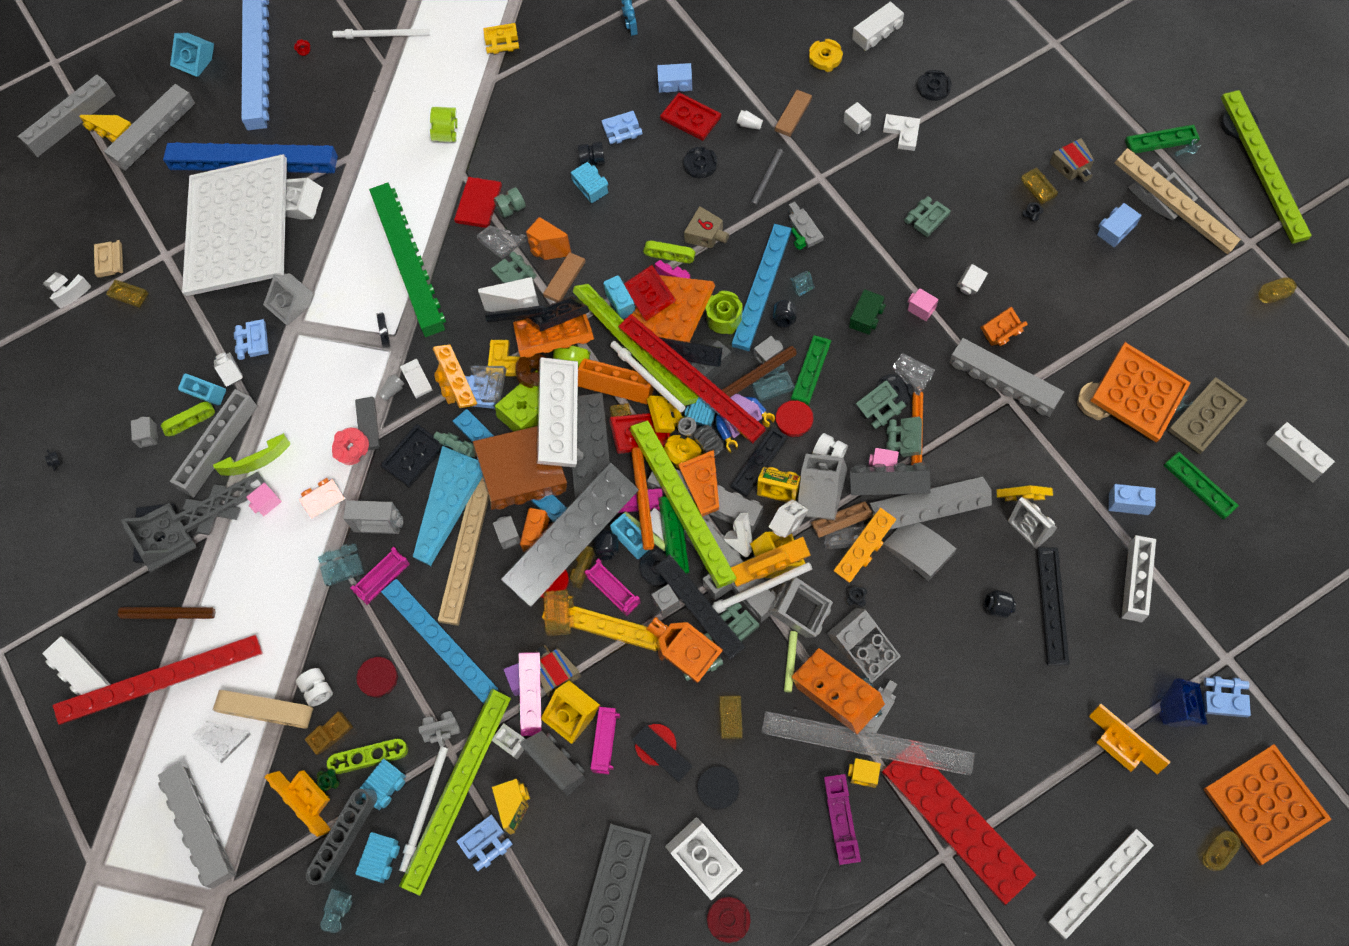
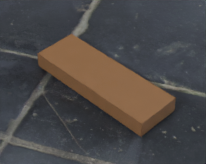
M796 90L775 126V131L791 137L811 102L812 95Z
M569 252L544 291V297L555 302L561 301L585 264V259Z
M861 502L838 511L835 520L818 519L811 522V525L818 538L871 518L873 513L866 502Z

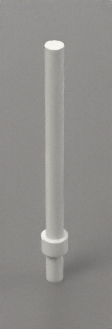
M345 29V31H333V38L354 39V37L431 35L430 29Z
M616 341L611 343L610 346L618 353L620 359L630 364L679 412L685 410V406L641 366L626 348H622Z
M808 562L728 599H720L714 602L712 606L718 613L727 610L729 606L812 570V566Z
M440 747L408 845L405 844L403 850L404 857L399 869L401 872H406L417 849L416 845L448 748Z

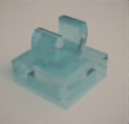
M807 270L791 278L795 293L798 296L814 288L811 274Z

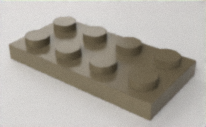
M1215 377L1168 431L1198 454H1201L1248 400Z

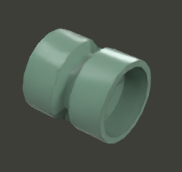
M516 187L508 190L506 195L500 194L494 198L495 205L504 219L511 216L514 210L518 212L526 208L523 197Z

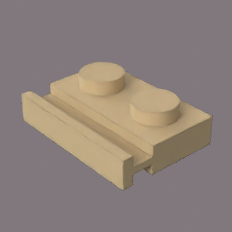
M116 240L117 242L115 243L106 242L94 245L95 275L98 278L115 275L117 272L123 273L122 243L119 240Z

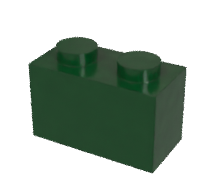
M864 289L850 318L849 328L870 335L872 329L875 330L877 328L879 314L883 315L886 307L884 304L885 297Z

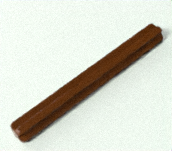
M789 346L723 388L722 391L729 397H732L796 356V349L793 346Z
M120 607L117 615L121 619L215 618L216 610L213 607Z

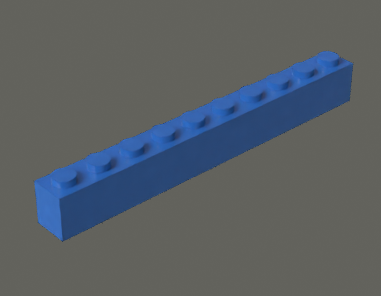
M176 142L167 143L163 160L170 170L212 171L284 154L287 158V172L335 173L338 156L334 147L329 145Z

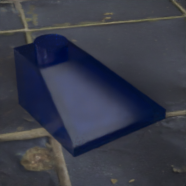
M1181 678L1175 679L1160 703V718L1163 721V725L1171 727L1208 725L1200 684Z

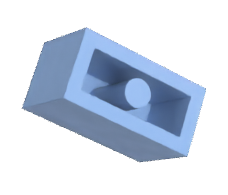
M691 63L657 65L659 93L692 91Z
M1123 203L1119 208L1115 207L1108 219L1104 218L1098 226L1100 229L1097 235L1115 247L1137 226L1141 215Z
M1115 484L1109 492V511L1149 515L1155 508V488Z

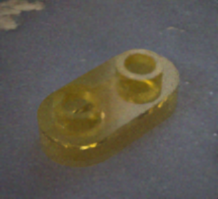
M1284 277L1264 284L1259 290L1258 295L1263 302L1273 303L1291 296L1295 292L1297 285L1291 278Z
M1230 831L1220 833L1203 855L1204 865L1211 871L1225 869L1240 849L1241 842L1239 837ZM1224 840L1229 842V847L1224 845ZM1212 856H1214L1217 859L1216 864L1212 863Z

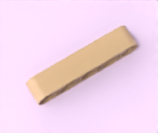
M219 690L212 710L232 716L308 729L314 708L298 703Z

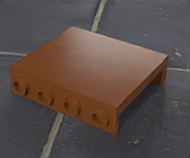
M538 426L473 441L474 455L478 459L491 502V510L504 509L513 504L521 505L529 500H541L545 496H557L566 492L567 481L562 466L537 464Z

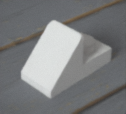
M417 359L400 366L415 398L433 391Z
M740 513L736 520H734V531H728L723 539L741 555L748 557L753 550L750 545L753 541L748 513Z
M503 723L492 738V741L516 759L524 751L520 743L526 739Z

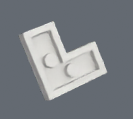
M886 114L883 132L900 135L898 149L915 151L920 119Z

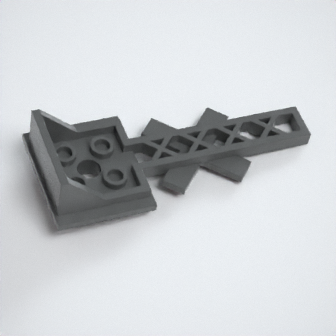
M256 472L228 488L214 484L209 498L204 501L186 499L183 512L177 515L170 503L143 517L124 518L120 521L151 573L197 548L188 534L189 531L198 527L197 533L209 535L216 517L237 520L240 508H236V506L247 501L246 497L258 488H251L250 484L258 480L262 485L264 480L259 472ZM242 491L241 496L232 497L234 492ZM188 519L189 523L183 526L181 520ZM160 536H165L164 540L157 542Z

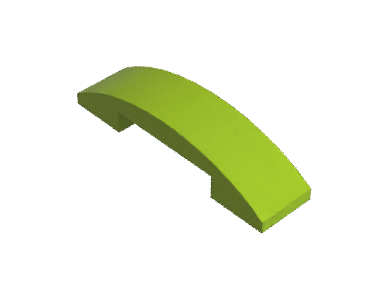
M283 433L267 440L268 448L236 462L229 457L213 464V467L220 475L225 476L249 473L277 459L291 443Z

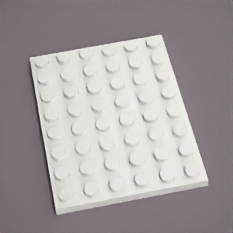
M284 154L189 176L182 293L185 296L271 279L274 275L284 276L287 158Z

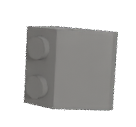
M290 273L284 274V276L274 275L263 305L284 324L289 325L308 308L313 293Z

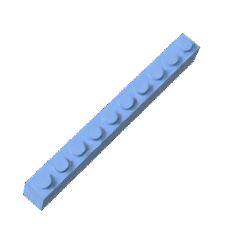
M243 0L242 122L247 130L267 128V121H269V113L267 111V107H269V100L267 98V94H269V87L267 85V81H269V74L267 72V68H269V61L267 59V55H269L267 42H269L267 30H269V23L267 21V17H269L267 8L269 0Z

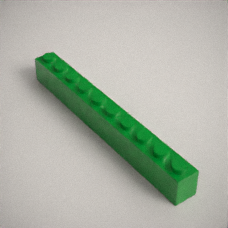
M389 182L370 188L369 191L424 336L428 337L444 331L443 323H446L443 312H438V309L441 308L437 298L433 299L432 295L435 294L432 284L427 283V280L430 278L426 269L422 270L421 266H424L421 255L417 256L416 252H419L416 242L411 241L414 238L411 229L406 228V225H408L405 214L401 215V211H403L400 201L396 202L395 198H398L395 187L391 189Z

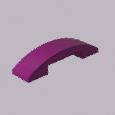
M842 774L824 777L830 822L839 865L861 862L849 803L846 776Z

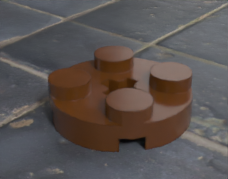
M535 354L528 358L521 357L517 361L515 373L520 384L528 388L539 386L540 358H546L545 356ZM532 368H535L538 372L534 371L531 373L530 371Z

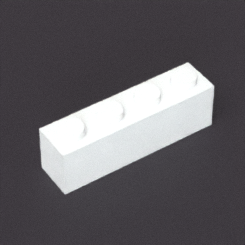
M1135 535L1129 543L1121 617L1123 619L1143 622L1149 616L1156 539Z
M62 636L42 653L47 658L45 661L47 665L52 669L56 668L59 671L57 675L64 682L68 681L71 684L69 688L78 696L111 685L69 640Z

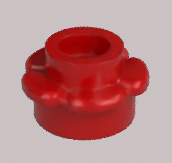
M300 39L294 44V49L299 55H307L310 52V43L307 40Z

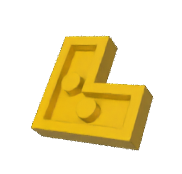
M509 340L490 341L488 376H516L515 367L520 357L509 356Z
M1030 485L997 489V497L1005 498V501L1008 502L1017 501V497L1041 501L1045 500L1046 496H1053V488Z

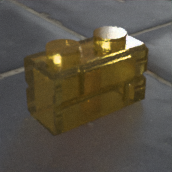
M568 590L544 592L545 632L547 636L571 634V628L575 627L574 615L570 616V608H574L573 596H569Z

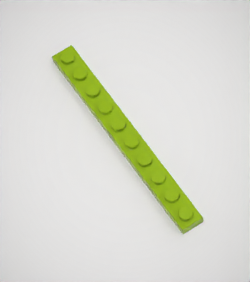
M1240 90L1223 94L1221 100L1239 133V137L1291 243L1309 240L1312 235Z
M589 284L574 286L573 293L579 300L588 306L589 310L600 322L610 330L657 381L684 406L696 403L698 397L619 330L618 326L624 320Z
M645 421L631 426L630 431L716 587L721 588L735 582L737 578L650 423Z
M494 689L490 690L399 887L419 896L421 895L510 702V697Z

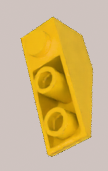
M118 115L79 116L84 122L83 126L86 129L95 131L102 138L107 137L112 143L132 125L129 121Z

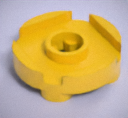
M825 39V42L816 41L809 50V63L825 72H831L842 61L843 51L840 44L831 39Z
M681 435L669 437L664 447L670 461L675 463L677 468L678 464L698 457L701 453V448L694 440L688 437L685 440L680 438Z

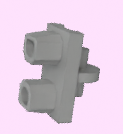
M451 711L441 715L442 721L435 722L433 717L422 719L419 733L422 735L425 743L429 741L431 743L438 742L439 746L442 747L445 746V739L451 738V735L461 733L460 727Z

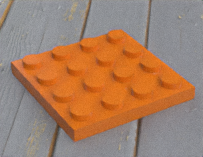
M659 275L675 297L676 302L645 321L637 307H635L632 315L658 337L690 342L715 288V284L713 281Z
M586 314L541 332L529 324L526 319L513 322L520 358L532 357L541 352L549 353L553 349L568 348L577 343L585 344L594 339Z
M1124 342L1090 401L1148 438L1158 442L1191 382Z
M1275 744L1203 789L1259 866L1332 820Z

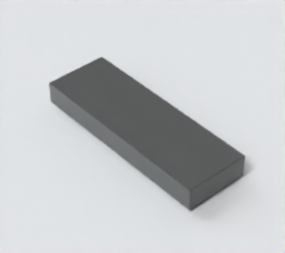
M372 396L356 399L358 430L362 431L368 438V451L379 449L380 441L375 398Z

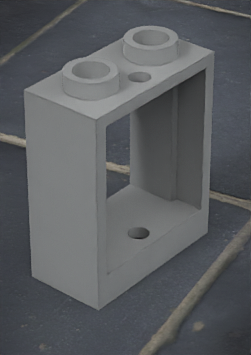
M346 500L343 519L353 532L399 534L400 528L403 527V516H401L393 502Z
M795 577L783 583L769 613L804 637L811 638L820 634L822 624L830 614V607L833 602ZM796 591L817 604L807 627L786 614Z

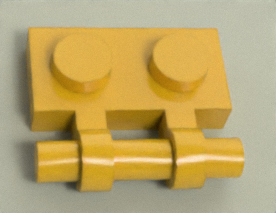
M515 23L483 28L486 45L492 44V46L486 47L487 54H499L502 51L512 52L514 49H520L518 42L512 43V41L518 40ZM507 42V44L497 45V43Z
M650 395L647 402L655 432L672 433L675 427L678 428L679 421L684 417L663 396Z

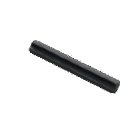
M541 305L488 312L485 314L487 322L542 316L547 314V307Z

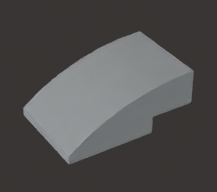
M1159 162L1152 167L1191 200L1196 201L1198 199L1175 172L1170 175ZM1137 181L1128 187L1142 202L1157 213L1171 220L1178 216V214Z
M921 523L898 527L882 545L912 571L916 570L927 581L943 567L956 551L952 544Z

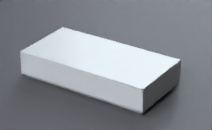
M55 272L43 285L55 292L68 279L64 275Z

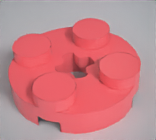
M347 428L343 431H338L334 435L332 445L333 458L344 465L358 463L361 461L359 458L362 455L365 456L368 451L369 441L367 436L357 428ZM352 443L353 446H351L350 450H348V445Z

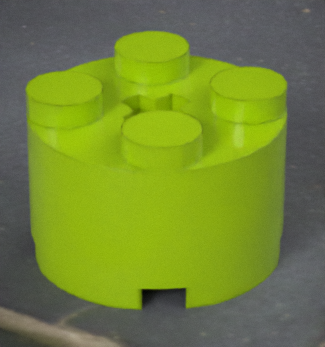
M431 107V141H457V133L455 132V128H458L456 107Z
M720 291L718 294L710 296L706 305V322L708 328L717 333L733 334L742 321V303L736 294L729 291Z

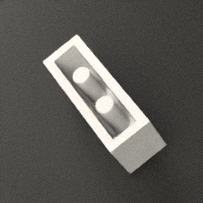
M889 2L855 26L852 39L867 51L902 26L904 13L892 2Z
M1288 422L1266 443L1312 483L1335 462Z

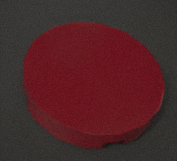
M383 657L370 658L359 668L356 677L357 684L364 694L369 697L379 698L389 694L397 684L398 673L393 663Z
M732 897L721 898L716 901L709 909L707 916L710 932L716 939L725 943H734L744 938L751 922L750 913L745 904Z

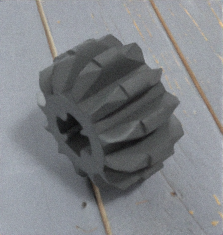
M701 426L694 432V439L703 453L714 450V456H716L723 450V443L711 426Z

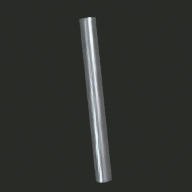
M777 149L750 202L753 207L757 206L784 153L782 149Z

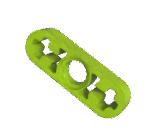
M647 241L643 250L644 254L649 257L682 263H692L695 257V251L692 248L656 241Z
M202 402L164 421L161 424V428L165 436H174L214 415L215 410L210 402Z

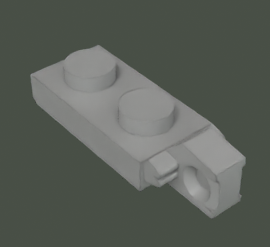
M795 202L789 204L790 223L800 236L805 237L807 248L823 241V235L804 209L800 210Z
M891 680L885 689L881 687L878 689L885 705L862 729L863 732L873 738L895 702L896 696L892 693L897 684Z

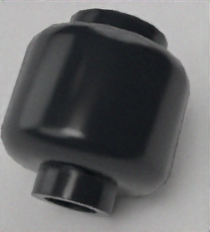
M789 300L777 302L773 307L774 322L781 327H789L795 323L797 318L796 305Z
M609 530L600 531L593 539L594 555L599 557L600 560L614 559V556L619 553L617 535Z
M993 590L990 594L986 595L984 608L991 616L1008 618L1011 613L1015 612L1016 602L1012 594Z

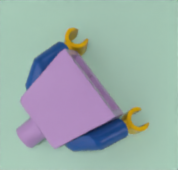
M739 394L731 397L733 401L757 421L763 417L762 423L765 427L770 426L766 419L774 422L775 416L772 413H766V409L756 398L743 397ZM717 415V430L722 439L727 442L726 450L731 453L728 446L733 444L737 449L738 444L735 440H731L730 437L735 438L740 433L721 416Z

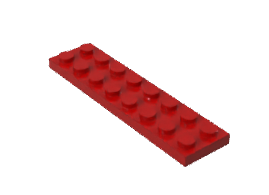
M913 743L882 771L883 775L1004 906L1036 876L1032 869Z

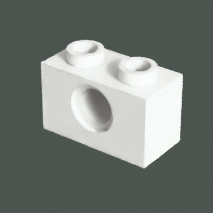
M792 499L779 507L769 528L776 535L785 538L799 528L809 509Z

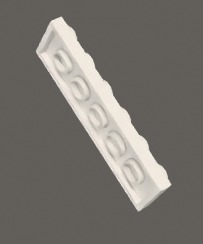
M540 358L537 464L576 467L578 362Z

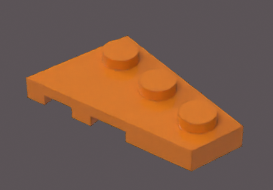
M714 450L678 464V468L701 516L703 517L719 510Z

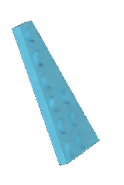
M442 446L413 557L416 560L429 566L432 565L483 477L478 460Z

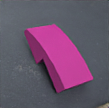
M661 260L655 263V270L659 275L691 278L686 270H682L678 266L673 270L669 264H665Z

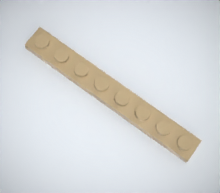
M1128 148L1115 161L1118 167L1226 254L1230 253L1241 240Z
M483 477L465 507L438 617L439 623L459 626L489 501Z

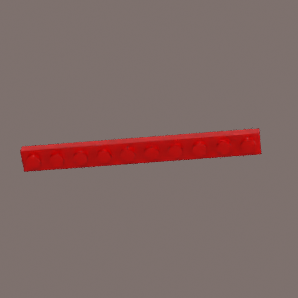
M632 314L618 326L620 331L752 444L766 431L761 423Z
M253 635L53 705L57 722L61 725L262 655L263 652L257 635Z

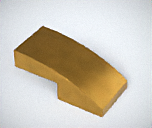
M337 712L325 725H319L305 741L314 753L319 755L340 740L353 726L342 712Z

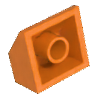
M540 217L526 231L530 251L536 257L548 260L567 257L569 252L571 253L568 235Z

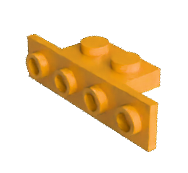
M451 345L433 347L439 362L434 376L436 382L441 387L442 396L446 398L447 403L451 404L456 401L459 408L476 406L477 401Z
M880 507L834 569V572L850 583L862 566L866 567L872 559L870 557L874 550L877 552L884 542L881 540L897 519Z
M804 537L731 567L737 578L735 581L736 587L755 579L764 578L769 573L783 570L788 565L811 556Z
M1102 704L1089 715L1094 722L1105 730L1096 743L1130 772L1136 768L1140 761L1157 775L1169 765L1170 761Z
M304 770L298 772L291 783L280 771L266 774L264 778L270 783V786L292 808L296 816L307 825L312 834L319 837L330 832L331 828L319 816L330 799Z

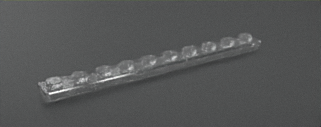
M767 711L765 713L762 734L972 775L975 756L973 752L863 730L855 734L849 728Z

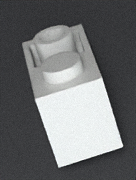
M223 352L215 357L214 368L226 387L243 378L230 352L227 354Z

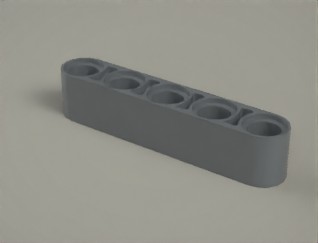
M357 789L351 794L307 869L306 879L309 884H323L332 879L376 804L377 794L373 789ZM363 794L366 795V802H365V803L362 802V795H363ZM352 812L355 814L354 822L351 821ZM341 831H342L343 834H344V839H343V841L340 840V832H341ZM330 850L333 853L332 860L329 859ZM318 870H320L321 873H322V876H321L320 879L318 878V875H317Z

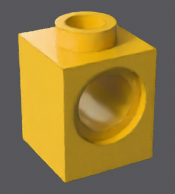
M855 758L854 764H849L848 770L851 783L876 788L881 763Z

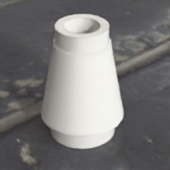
M741 110L737 120V124H740V127L760 130L763 120L747 110Z

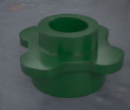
M334 769L317 773L319 788L326 791L331 788L336 789L339 786Z

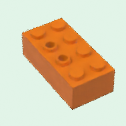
M820 648L792 676L798 690L855 734H858L885 705L879 691Z

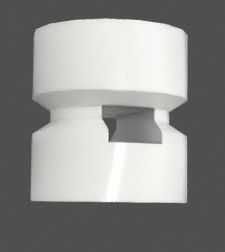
M823 433L816 443L812 454L843 458L848 445L839 440L835 442L833 437ZM833 447L834 450L832 454H829L831 448Z
M319 668L310 669L296 679V684L300 691L304 693L303 697L310 707L324 703L333 695L328 683L324 682L325 677Z

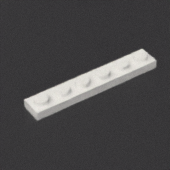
M1135 829L1047 923L1064 940L1067 939L1154 845Z

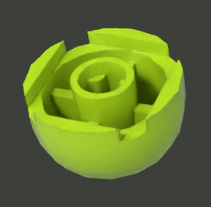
M570 346L565 349L557 348L553 350V359L576 361L579 368L583 359H590L591 352L576 346Z

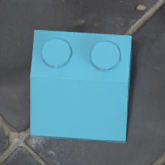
M174 33L170 66L198 77L212 60L214 43L189 33Z

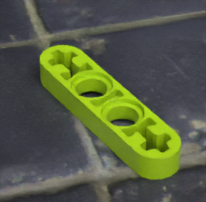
M393 739L336 753L328 758L327 767L328 769H334L336 774H342L378 765L382 759L388 762L402 759L408 753V745L401 739ZM397 744L403 747V749H400L399 754H397V752L391 751L389 752L390 756L388 757V751L386 749L387 746L390 750L396 749ZM381 748L383 750L382 757L374 759L373 752ZM358 753L362 754V762L354 764L352 761L353 756ZM338 759L341 762L348 761L349 767L346 763L339 764V768L337 769L333 766V764H335L336 760Z

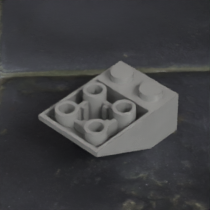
M813 454L805 455L801 470L798 503L809 509L805 517L835 520L847 473L844 458Z
M855 608L827 633L840 652L870 683H873L901 657L865 609Z

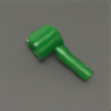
M793 227L791 231L797 239L794 241V245L798 250H801L806 246L805 237L800 236Z

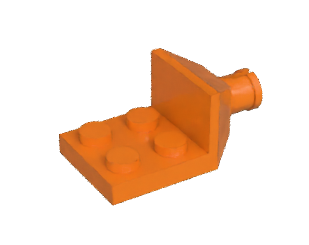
M655 617L646 628L647 631L651 632L658 639L656 644L659 659L663 661L666 658L696 683L701 680L723 651L688 622L671 623L667 626Z

